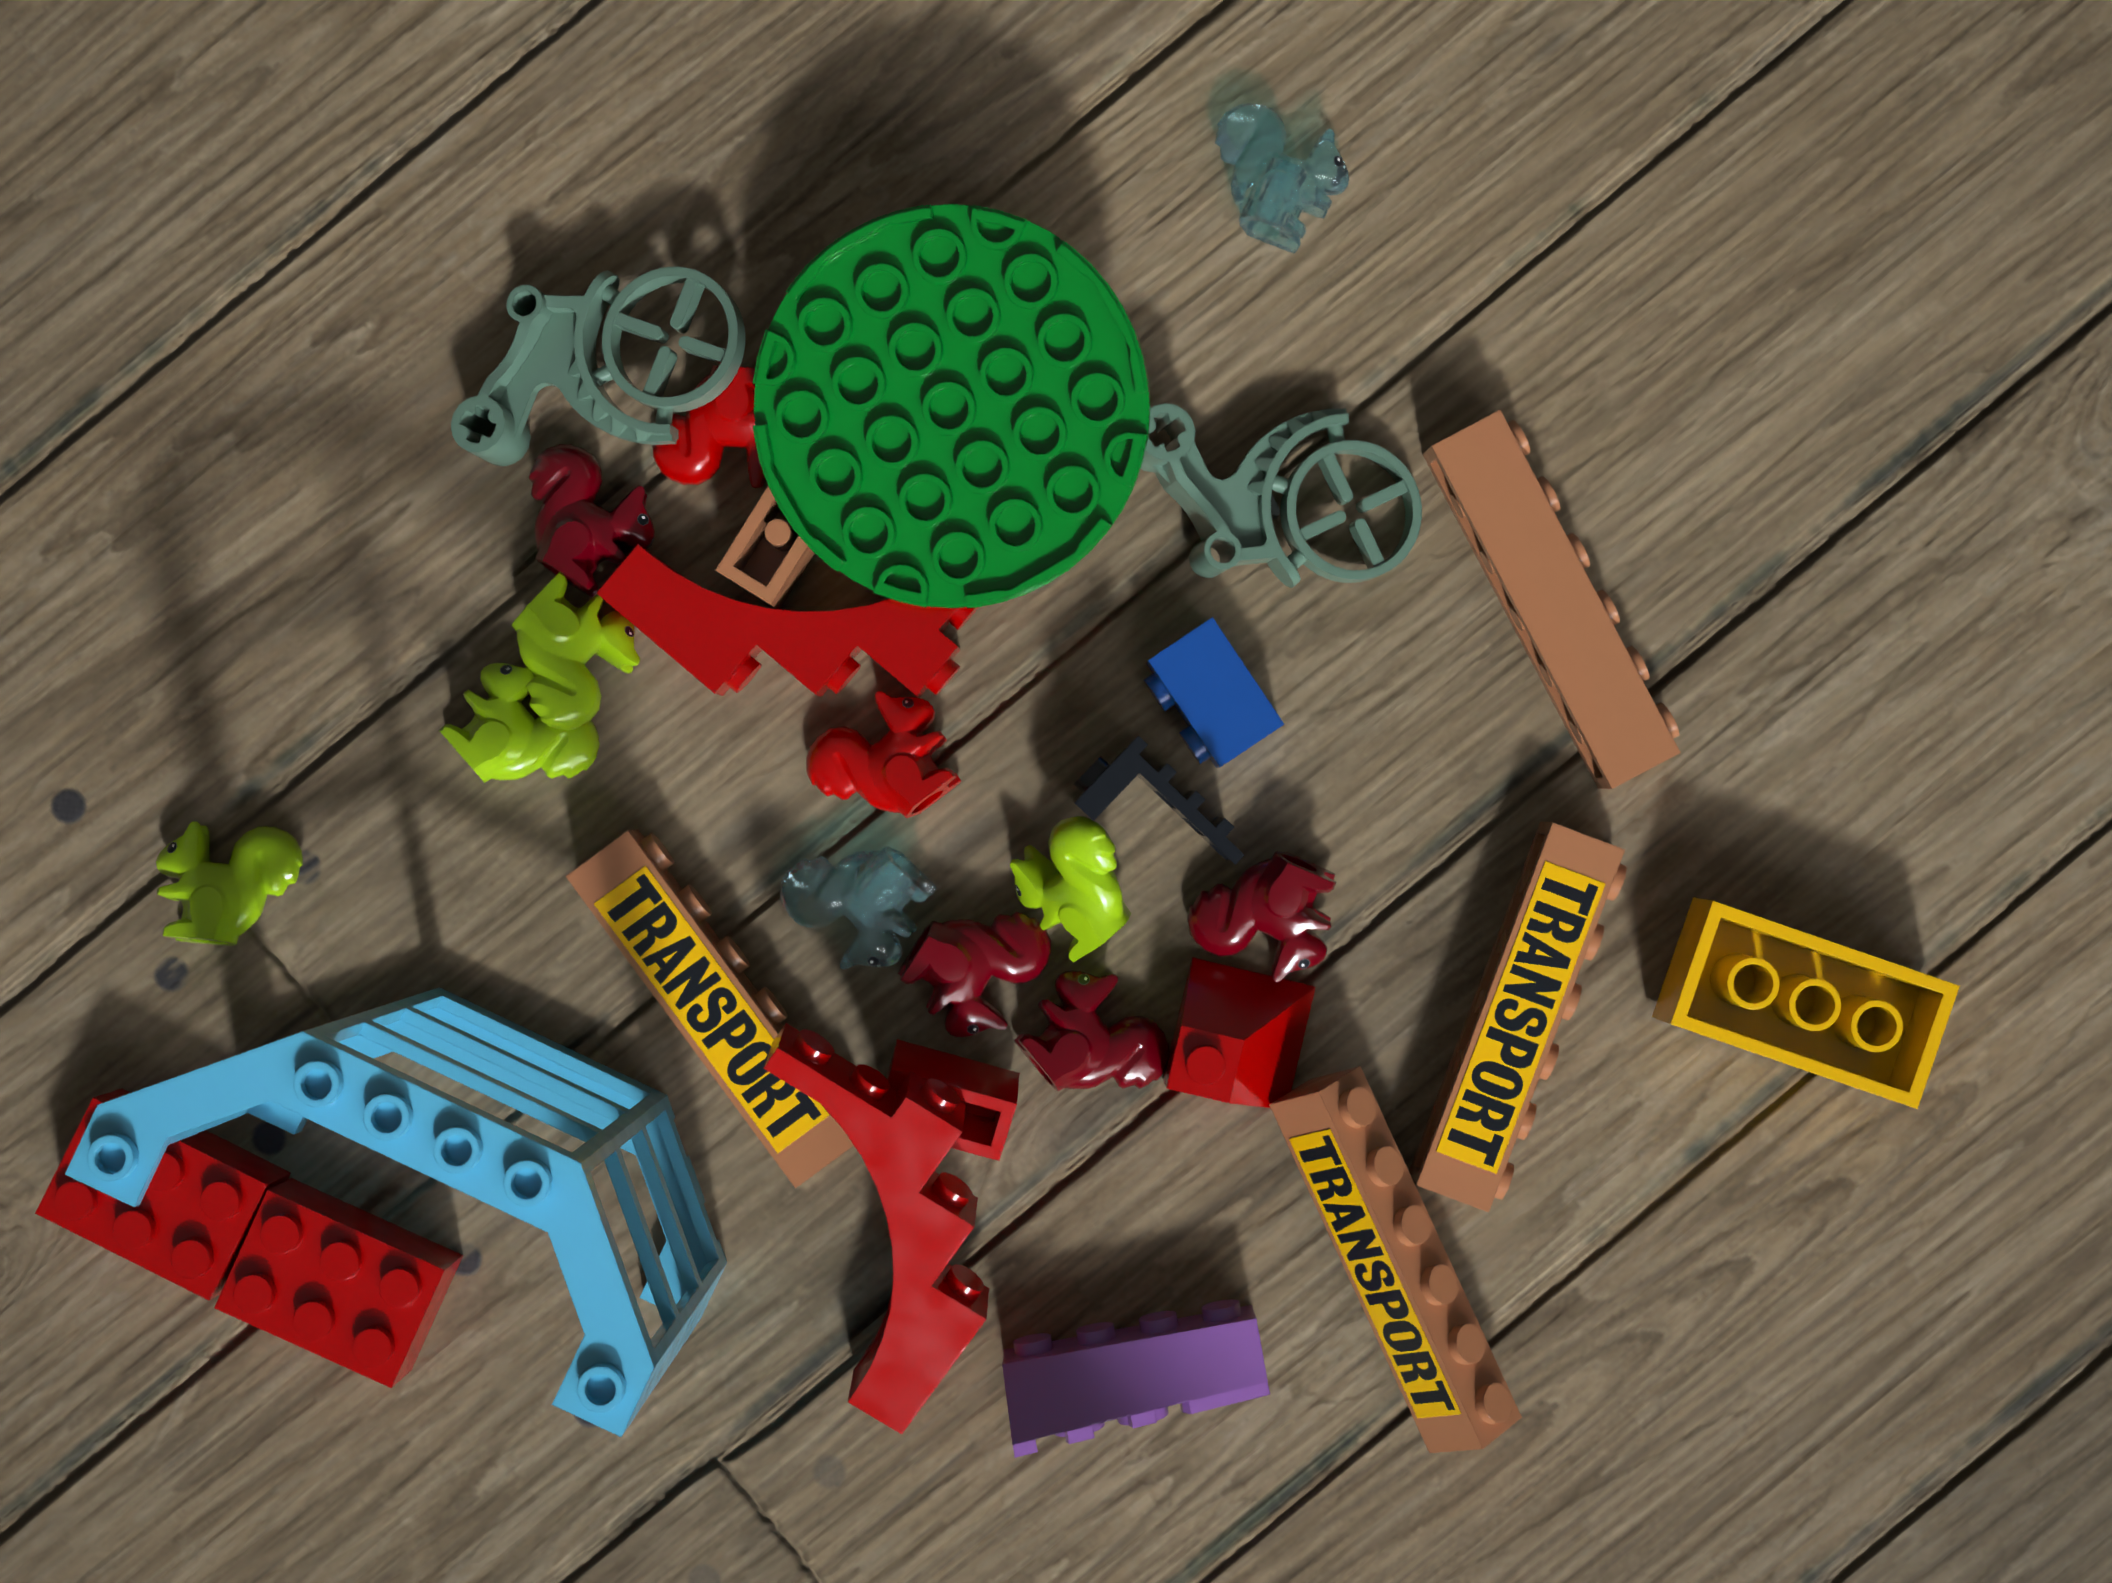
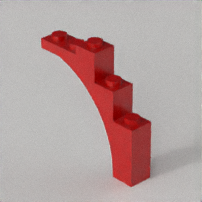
M639 544L597 592L602 599L709 690L721 696H724L730 688L734 692L739 693L753 679L762 666L755 659L762 650L811 692L820 697L828 689L837 695L851 681L861 667L854 660L861 650L867 653L917 697L920 698L927 689L938 695L961 667L953 660L960 649L943 634V631L949 624L957 630L961 629L979 608L922 607L898 602L893 599L835 611H791L765 608L730 599L693 583Z
M785 1023L772 1042L763 1069L821 1103L841 1126L861 1155L877 1187L887 1217L893 1256L892 1293L887 1311L876 1336L853 1370L848 1403L898 1433L903 1434L987 1320L990 1288L986 1287L981 1278L971 1269L959 1264H954L953 1266L949 1264L952 1257L975 1227L978 1197L974 1196L968 1185L957 1176L947 1172L940 1174L935 1172L963 1132L966 1105L960 1101L958 1094L946 1083L935 1078L925 1080L912 1071L896 1091L890 1087L886 1077L873 1067L865 1064H858L856 1066L834 1053L832 1045L818 1033L807 1029L799 1031Z

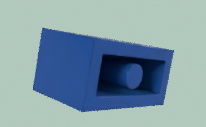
M1213 617L1149 659L1146 663L1152 674L1144 679L1145 684L1164 711L1175 706L1188 726L1179 734L1199 764L1210 758L1214 766L1220 768L1284 725Z

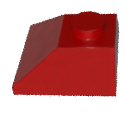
M1192 957L1170 1047V1057L1163 1077L1166 1089L1230 1104L1270 1108L1269 1104L1292 1089L1316 987L1287 979L1275 982L1271 975Z

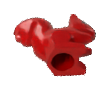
M713 365L711 373L703 378L694 390L704 384L714 374L719 365ZM740 367L729 386L706 405L686 411L685 416L673 414L672 426L679 430L677 444L652 445L654 461L663 475L683 485H700L711 479L718 471L724 446L746 448L751 486L753 488H760L765 484L766 478L759 461L753 426H755V384H753L755 368Z
M877 691L874 695L875 701L890 731L872 745L857 730L845 726L829 728L819 735L809 747L806 755L807 776L812 785H816L820 792L827 797L835 795L842 800H847L857 792L871 806L877 809L901 813L905 818H910L922 813L959 785L961 780L950 768L938 769L932 760L931 755L947 741L942 732L939 730L922 735L935 718L934 706L922 698L891 697L882 691Z

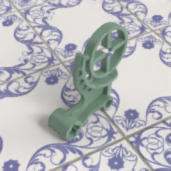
M664 267L651 270L634 279L621 292L618 291L620 282L618 276L608 270L596 276L584 296L545 295L536 287L520 285L510 292L506 304L508 314L519 323L511 347L498 367L486 378L479 394L467 398L458 405L451 421L452 436L458 446L493 465L508 466L515 464L523 458L529 448L531 435L526 422L537 394L546 386H555L560 389L569 404L583 418L610 435L640 444H677L679 430L672 426L673 412L690 411L711 402L729 386L740 368L746 342L745 326L741 312L733 298L717 282L704 273L686 267ZM684 283L670 319V325L679 333L684 334L689 330L704 288L716 295L724 308L729 331L727 348L723 349L689 336L680 337L678 343L689 354L720 364L719 367L704 384L695 390L679 396L663 397L677 361V354L669 347L662 346L658 350L643 392L638 390L628 378L621 361L620 339L622 330L661 344L669 340V334L657 325L628 316L631 310L643 297L655 289L669 284ZM610 304L611 307L607 313L602 332V351L606 365L598 368L596 360L597 336L602 318ZM614 379L616 384L629 396L641 404L657 410L656 422L648 423L626 415L611 400L603 384ZM494 425L495 430L491 437H487L488 431Z
M1163 403L1154 405L1150 411L1149 434L1154 430L1156 434L1165 430L1170 436L1171 442L1166 446L1162 443L1155 447L1148 437L1141 469L1156 474L1163 489L1184 509L1194 524L1201 542L1192 548L1189 561L1192 570L1204 578H1213L1233 566L1267 563L1274 575L1289 588H1293L1300 582L1301 578L1297 569L1302 565H1305L1309 570L1321 577L1342 583L1363 582L1378 577L1400 564L1409 554L1417 540L1422 520V504L1418 487L1407 467L1385 448L1365 441L1345 440L1343 426L1349 423V413H1347L1346 408L1309 412L1278 425L1251 447L1239 463L1234 474L1227 479H1217L1209 473L1194 442L1196 431L1193 420L1184 409L1174 404ZM1327 430L1329 445L1320 448L1305 458L1294 469L1289 479L1277 475L1283 460L1299 441L1316 432ZM1339 454H1352L1370 459L1385 469L1396 482L1357 502L1356 510L1359 513H1365L1401 495L1404 502L1405 525L1403 534L1396 549L1386 560H1384L1367 522L1360 518L1350 523V533L1367 566L1365 570H1348L1336 567L1320 558L1306 543V540L1343 523L1346 520L1344 511H1336L1303 528H1299L1297 521L1296 501L1299 487L1307 472L1316 463H1318L1337 504L1345 505L1353 499V492L1335 456ZM1272 490L1282 494L1280 505L1281 525L1286 541L1292 550L1288 557L1279 544L1272 522ZM1211 548L1215 549L1219 554L1220 562H1217L1212 557Z

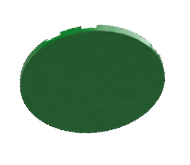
M920 205L882 215L848 231L824 248L790 284L786 291L787 294L779 305L769 328L765 330L757 356L753 384H755L754 438L763 473L780 510L807 546L837 572L840 571L853 581L873 590V593L898 602L922 607L976 608L1002 603L1026 595L1050 583L1076 565L1108 533L1123 511L1135 487L1144 461L1149 437L1151 411L1149 379L1144 354L1136 330L1125 307L1110 284L1074 247L1052 232L1027 219L1001 210L977 205Z

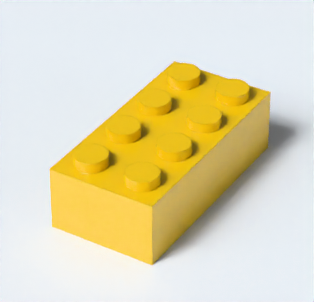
M1693 897L1652 1017L1918 1109L1960 986L1712 900Z

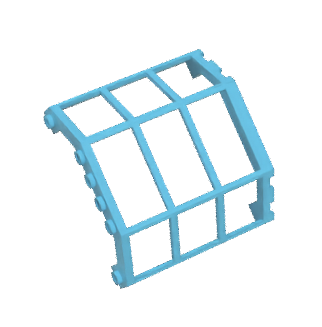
M440 987L302 1031L97 1105L65 1175L132 1207H136L141 1204L168 1145L247 1113L294 1135L303 1130L307 1119L544 1230L549 1234L584 1332L583 1340L552 1405L619 1437L623 1436L700 1321L727 1264L721 1243L715 1237L704 1206L705 1199L690 1157L686 1156L674 1122L675 1115L666 1094ZM390 1052L398 1053L585 1143L575 1151L570 1152L374 1058ZM620 1148L636 1155L666 1238L659 1256ZM603 1161H605L647 1279V1283L639 1298L656 1305L662 1320V1325L651 1339L591 1175V1171Z

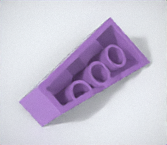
M1220 1300L1202 1306V1314L1177 1318L1175 1311H1160L1140 1317V1325L1115 1330L1113 1323L1099 1322L1078 1328L1076 1330L1077 1337L1052 1341L1050 1334L1040 1333L1014 1340V1348L1003 1350L1002 1367L1015 1458L1037 1453L1036 1439L1054 1434L1059 1437H1065L1068 1444H1073L1095 1438V1431L1103 1428L1105 1422L1115 1419L1121 1425L1137 1428L1157 1423L1158 1420L1168 1415V1406L1180 1404L1183 1413L1194 1414L1270 1395L1257 1318L1252 1305L1240 1307L1238 1300Z

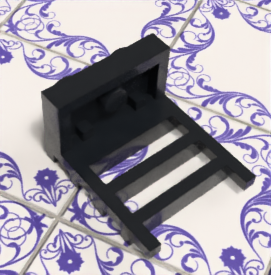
M1140 736L1134 738L1110 764L1100 756L1074 783L1082 792L1074 803L1094 821L1138 776L1226 861L1230 859L1236 865L1244 856L1226 838L1234 828L1226 818L1216 817L1212 822L1208 821L1197 810L1206 800L1195 790H1189L1182 796L1168 782L1177 773L1168 763L1162 764L1155 770L1139 755L1148 745Z

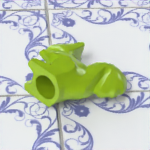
M559 572L525 607L511 626L517 632L520 656L524 664L536 676L527 685L532 698L529 703L530 707L540 716L541 721L548 726L556 729L572 730L590 722L600 710L602 696L598 680L585 664L594 655H597L624 673L630 674L633 671V666H637L640 663V657L634 649V625L618 611L610 612L600 620L597 615L603 599L598 594L580 608L571 605L564 597L568 583L567 578Z
M492 663L485 666L480 673L481 683L489 698L486 699L470 690L465 691L463 694L475 713L473 720L462 729L448 724L440 728L439 731L485 783L491 779L516 780L524 778L539 768H542L547 777L551 779L563 775L567 778L578 775L581 771L587 770L597 757L600 742L594 723L590 721L580 728L564 730L548 726L541 721L540 716L535 719L523 706L522 701L529 694L527 689L528 683L536 676L528 667L524 668L507 663Z
M1085 816L1063 819L1052 828L1048 846L1053 863L1032 845H1027L1024 848L1025 861L1013 859L1010 862V867L1015 876V890L1022 905L1027 908H1042L1044 917L1040 923L1041 929L1048 930L1062 923L1064 928L1074 936L1068 949L1069 959L1072 962L1077 961L1103 945L1126 924L1131 916V912L1123 901L1122 890L1113 871L1117 865L1114 856L1115 845L1102 825Z
M197 821L191 822L184 835L172 841L161 850L156 860L157 869L162 874L179 879L176 883L159 887L157 895L170 900L181 901L183 905L181 919L166 924L163 928L162 936L172 937L180 942L226 946L237 945L240 935L247 931L261 916L267 896H281L290 884L297 882L300 867L303 865V855L296 839L282 829L258 826L246 832L235 843L229 864L214 863L210 861L208 827L205 825L201 826Z

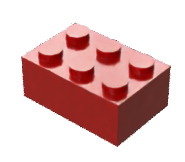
M121 1088L93 1097L35 1214L208 1301L220 1295L267 1190L288 1180L291 1172L205 1130L167 1146L141 1204L132 1207L65 1175L97 1105L131 1092Z
M290 1178L267 1190L214 1308L392 1388L412 1370L463 1255Z

